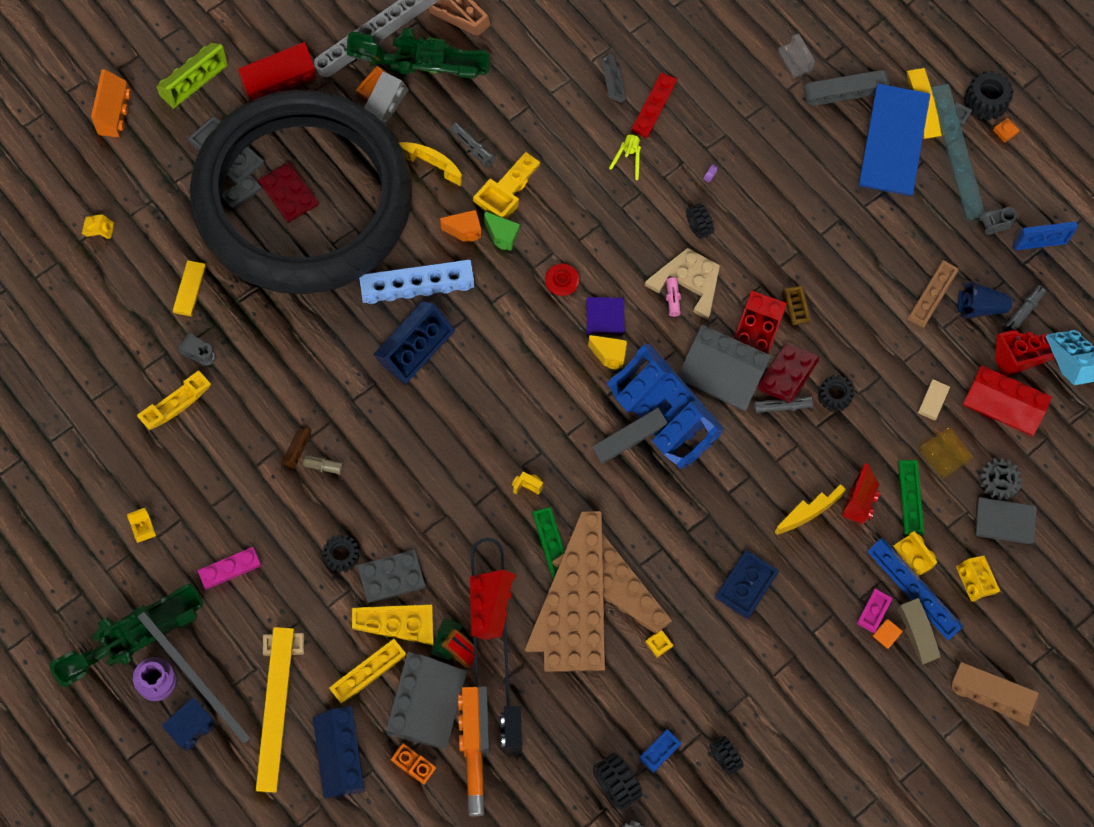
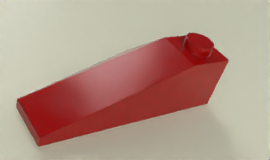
M1015 330L998 334L995 361L1002 374L1010 376L1055 359L1046 338L1047 334L1033 335V332L1024 334L1018 333Z

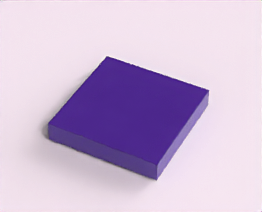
M587 297V334L624 335V298Z

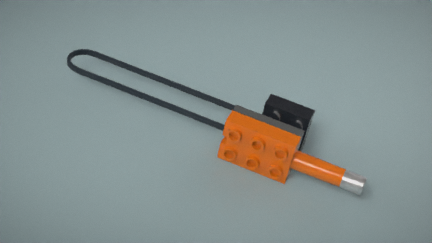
M482 538L475 542L471 551L472 576H475V549L477 545L486 541L493 542L499 547L501 552V570H504V551L497 540ZM505 621L504 651L507 706H504V712L500 713V729H504V733H501L500 742L501 750L505 749V755H521V706H510L507 622ZM474 637L475 687H462V694H458L459 710H463V714H459V731H463V735H459L460 751H464V757H466L468 815L473 817L484 815L483 756H489L487 687H478L477 637Z

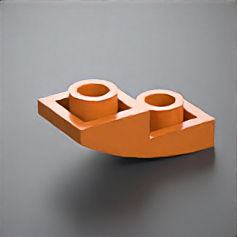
M404 743L399 746L390 758L391 762L423 785L436 769L433 764L415 753Z

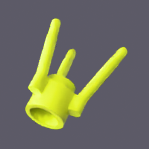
M626 136L625 142H622L609 167L610 170L613 169L623 150L626 152L625 157L636 152V181L639 179L641 150L639 146L640 139L637 136Z

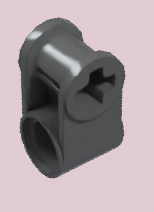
M1006 207L985 212L980 215L979 219L984 224L985 234L991 235L1012 228L1018 215L1014 208Z
M188 333L177 347V350L182 355L191 358L203 366L212 365L215 361L212 347L191 333Z

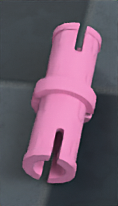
M668 278L666 279L668 293L666 300L669 305V316L675 317L681 315L679 303L681 294L678 292V279Z

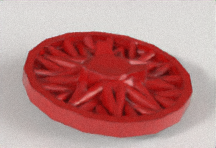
M563 263L555 264L546 272L545 284L551 293L557 296H567L578 288L580 279L574 267Z

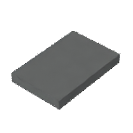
M980 497L977 499L975 536L1034 544L1036 506Z

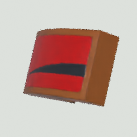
M452 629L442 647L454 655L453 658L469 669L474 662V645L460 632Z

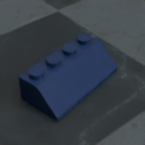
M422 301L373 355L387 371L404 384H407L455 330L435 304Z
M352 706L332 709L313 717L324 799L365 792Z

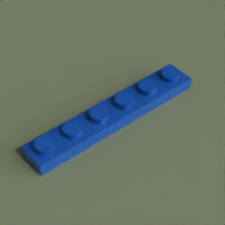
M884 538L878 540L867 551L911 601L919 598L927 618L947 640H950L964 627Z

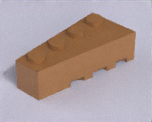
M962 662L952 682V690L957 695L968 697L1029 727L1037 707L1039 692Z

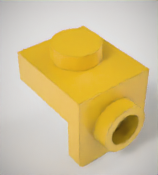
M103 214L88 216L85 218L82 234L86 237L102 235L106 239H110L114 222Z
M522 472L520 477L516 476L512 483L513 493L517 495L523 486L539 495L543 489V482L534 474L529 475Z
M146 508L127 514L137 543L156 536Z

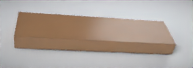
M944 260L941 262L909 315L908 320L922 328L925 327L959 268Z

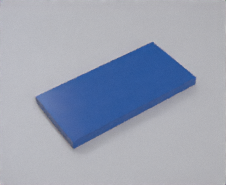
M877 83L858 186L907 196L913 195L930 93Z

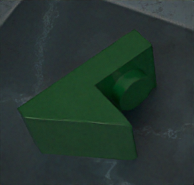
M444 618L437 631V638L430 655L450 662L452 654L442 647V644L452 629L461 633L463 624Z

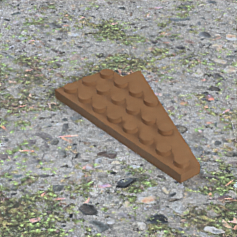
M601 511L581 512L526 645L525 652H544L545 672L605 671Z

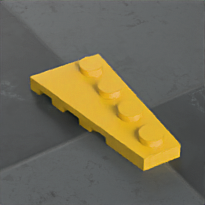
M432 605L352 608L353 630L434 646Z

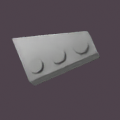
M382 72L364 108L387 126L390 118L409 89L402 80Z

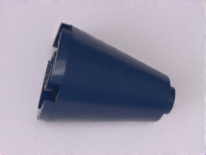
M972 281L963 283L962 286L965 287L958 294L957 306L958 312L963 314L960 315L962 318L1007 313L1013 305V301L1008 294Z

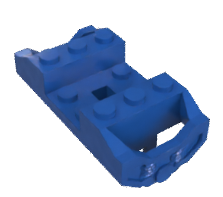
M644 344L628 365L607 383L621 406L627 412L634 411L639 418L659 408L668 425L654 433L656 437L652 442L679 469L687 467L698 459L704 451L713 445V442L720 437L724 430L722 425L651 344ZM649 360V364L622 391L618 385L635 374L640 369V365ZM705 427L708 431L706 437L685 457H679L675 451L686 440L693 439L697 435L696 432L701 431Z

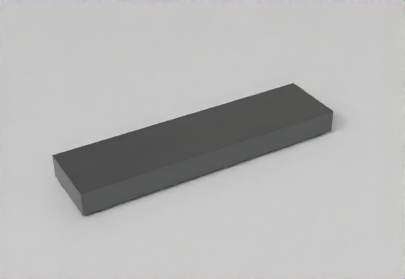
M659 408L594 445L592 448L600 462L604 464L665 428L668 423Z

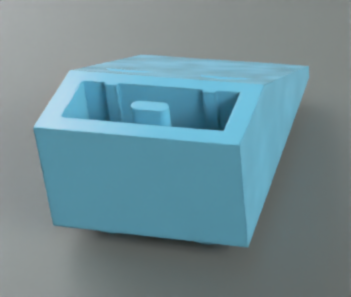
M1076 330L1047 334V341L1062 375L1073 385L1094 382V346L1092 343L1088 342Z

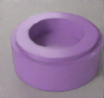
M712 164L703 180L709 183L716 174L718 167Z

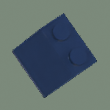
M193 697L161 726L177 745L185 751L186 749L190 750L193 748L200 736L207 735L213 729L215 722Z

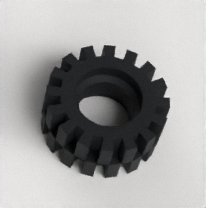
M702 203L686 209L687 221L698 239L714 233L712 217L709 216V211H707V208Z
M831 375L830 378L827 377L822 382L818 391L820 404L824 403V408L828 406L829 411H832V409H834V412H838L839 409L843 411L845 407L849 406L854 396V386H851V381L846 382L847 378L841 379V375H837L836 378L835 375ZM834 387L839 388L843 392V397L841 399H834L830 396L829 390Z
M339 534L338 537L332 536V540L328 539L326 541L327 544L323 547V557L328 568L330 567L332 571L337 570V573H341V571L345 573L348 572V569L352 570L353 566L357 565L359 549L353 538H349L348 535L342 537V534ZM345 547L349 551V555L345 560L335 559L333 554L337 548Z
M721 736L709 744L714 759L717 760L718 765L721 766L728 776L744 767L740 754L726 736Z

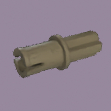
M305 456L303 466L321 470L322 473L326 471L340 475L343 463L326 460V457L321 459Z

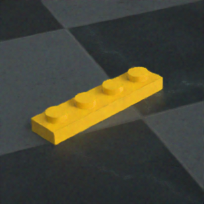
M393 639L334 683L329 689L340 704L343 705L407 655L397 641Z

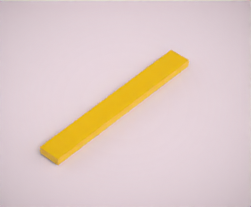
M273 627L256 792L277 793L294 638L293 628Z

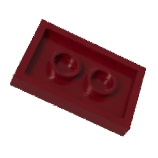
M289 162L258 180L262 189L287 223L319 205V202Z
M786 343L759 383L758 390L792 403L819 362V356Z

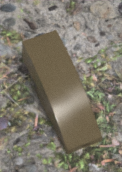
M919 598L900 605L897 610L906 626L905 631L921 664L924 665L940 658L932 628Z

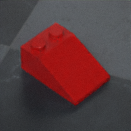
M864 463L853 482L842 513L843 517L864 524L867 519H871L874 509L871 508L872 504L877 502L880 492L877 491L879 483L869 464Z

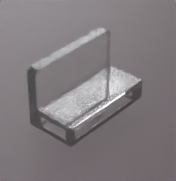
M799 33L792 36L790 44L778 49L780 56L794 78L813 70L815 60Z

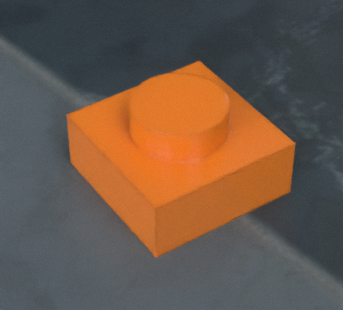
M1009 118L993 129L1004 143L1012 139L1020 131Z

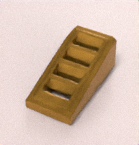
M803 286L784 289L782 295L784 302L787 303L786 308L792 326L811 322ZM797 294V297L791 298L790 295ZM799 301L800 304L792 305V302ZM801 307L802 311L794 312V309ZM802 314H803L804 317H805V318L796 319L795 316H797V315H802Z

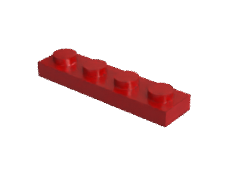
M661 72L631 132L648 139L677 83L676 78Z

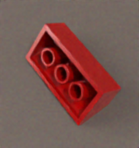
M305 42L238 68L242 89L249 102L277 91L294 89L296 86L311 82L316 78L315 67Z
M981 365L974 376L962 405L1033 437L1047 411L1052 396Z

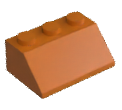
M105 69L101 70L91 118L98 135L120 138L121 131H124V116L128 114L127 102L128 99H131L132 90L129 88L126 80Z

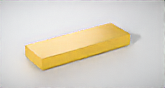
M187 260L173 307V313L192 317L206 270V264Z

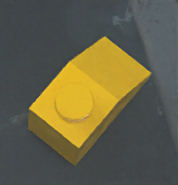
M590 335L588 346L601 363L610 369H623L627 341Z

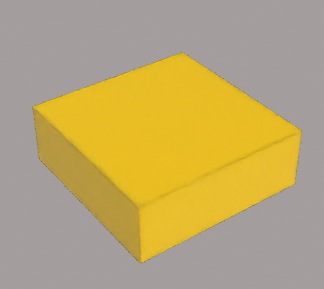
M662 629L645 641L656 658L673 647V644Z

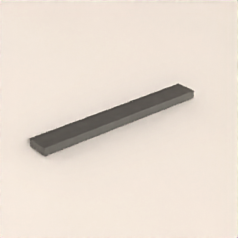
M145 612L140 614L138 619L243 743H246L250 739L246 732Z

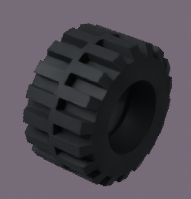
M983 71L982 74L978 73L976 77L972 78L965 92L964 103L965 106L972 110L973 116L976 117L977 115L981 120L983 118H986V120L993 118L995 120L1006 112L1014 92L1013 88H1011L1012 84L1007 82L1008 78L1006 76L1002 77L1001 73L995 74V71L990 73ZM981 92L991 93L996 99L986 98Z
M612 753L592 767L598 784L618 809L624 810L643 796L641 785L636 776L619 755Z

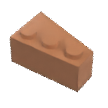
M439 0L428 8L430 14L475 36H479L491 25L488 15L473 0Z

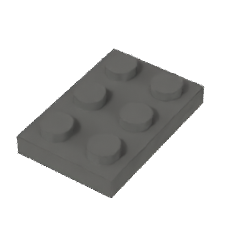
M415 550L357 566L368 604L425 589Z

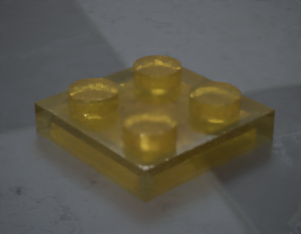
M951 427L919 448L941 479L974 458Z

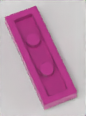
M251 547L197 571L205 590L261 567L254 548Z

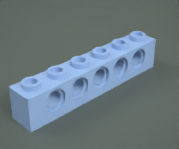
M471 260L370 273L359 278L363 303L374 304L382 300L410 299L418 295L430 296L439 292L450 293L453 290L466 291L474 288ZM457 276L458 279L452 280L450 277ZM432 279H439L440 281H439V282H432L431 280H432ZM419 281L421 284L414 285L413 282ZM396 284H402V285H403L402 287H399V288L395 287ZM379 286L384 287L382 290H376Z

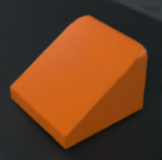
M887 619L872 637L889 649L903 631Z

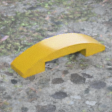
M407 142L399 143L406 159L414 162L416 157L444 170L445 179L461 186L462 174L446 156L424 145Z
M199 370L183 381V386L157 405L151 404L137 414V417L148 430L154 429L180 414L211 386V383Z

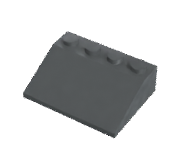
M702 325L678 376L686 385L746 411L771 356Z
M408 652L386 729L387 735L447 750L458 708V694L462 693L467 671L426 656Z

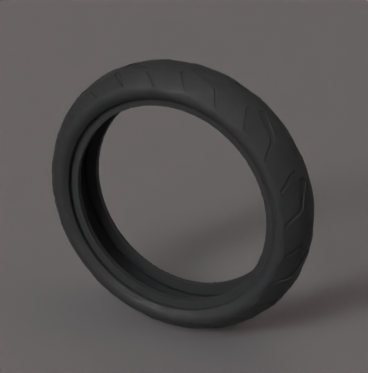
M288 90L275 92L247 102L234 110L216 126L204 141L195 160L190 181L192 215L201 238L216 259L233 274L251 284L270 291L287 294H311L335 290L358 280L377 267L397 244L407 224L412 203V182L409 166L402 148L393 133L374 114L347 98L323 91ZM291 127H316L344 136L367 154L380 177L382 194L374 217L359 236L335 251L319 256L297 258L280 256L262 250L248 242L234 229L222 208L221 198L225 177L237 156L252 142L266 134Z

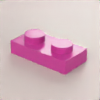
M874 589L857 625L875 633L893 598Z

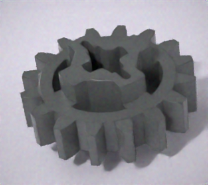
M996 458L991 463L987 462L985 467L981 469L980 472L982 474L979 476V479L983 480L980 486L986 487L984 493L991 492L990 497L993 498L997 495L998 500H1001L1003 496L1006 500L1010 498V495L1015 496L1021 488L1019 484L1023 481L1022 478H1018L1021 471L1016 472L1017 465L1011 466V460L1005 463L1004 458H1001L999 462Z

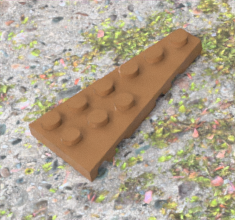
M602 533L604 600L609 603L611 602L620 611L626 612L636 619L638 623L656 634L668 626L672 620ZM562 554L560 557H558L552 562V564L557 568L559 567L564 554Z

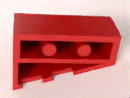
M499 570L470 577L471 636L484 640L502 637L507 617L506 606L508 599H511L512 593H510L512 581H515L516 574L506 570Z

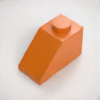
M476 210L440 218L441 230L463 242H472L481 238V226Z

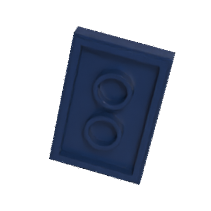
M745 550L716 594L715 599L748 620L779 573V570L750 551Z

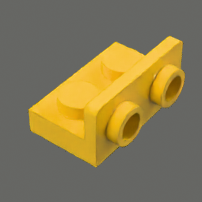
M913 531L909 536L893 545L892 548L920 577L931 570L937 564L935 554L924 545L923 538Z
M985 556L967 559L956 566L971 602L1000 592Z

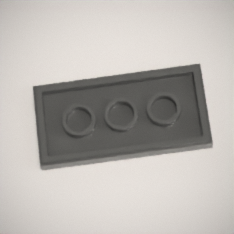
M213 116L187 138L188 142L199 151L208 135L216 128L220 121ZM247 146L234 160L226 176L234 184H238L264 165V160Z

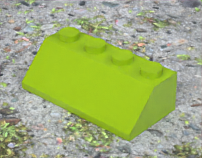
M210 43L208 46L203 47L198 54L189 58L184 65L175 69L170 76L159 82L156 86L159 96L173 109L228 66L223 46Z

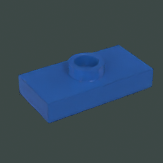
M666 729L639 757V760L654 773L682 743Z

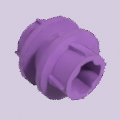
M151 657L143 660L137 665L133 673L135 689L143 698L149 701L166 699L173 693L176 687L177 677L174 669L166 660ZM153 675H162L156 684H148L152 680Z

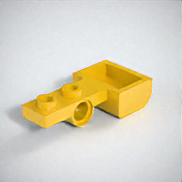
M525 152L498 183L490 178L473 197V202L488 213L508 219L519 206V198L514 196L517 191L520 192L525 187L528 178L540 166V162Z

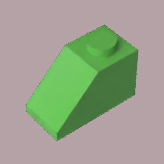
M485 212L484 223L494 245H497L502 250L512 251L520 233V224Z

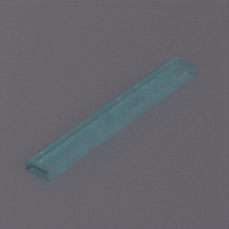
M949 84L931 87L966 220L978 218L985 211Z

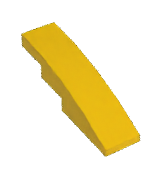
M925 68L906 71L909 90L930 93L923 139L942 136L938 113Z
M840 484L828 497L821 492L810 505L803 500L777 526L775 533L779 535L814 519L843 496L846 489Z

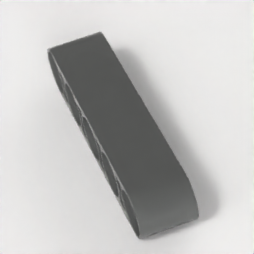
M880 70L806 84L803 90L807 104L815 106L875 95L877 83L891 86L887 72Z

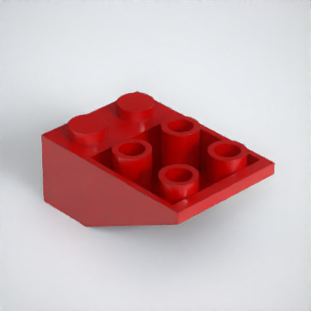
M751 291L734 339L768 354L787 303Z

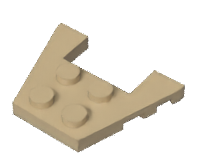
M687 248L646 280L645 286L660 293L666 283V279L677 278L678 284L702 296L693 312L708 320L720 265Z

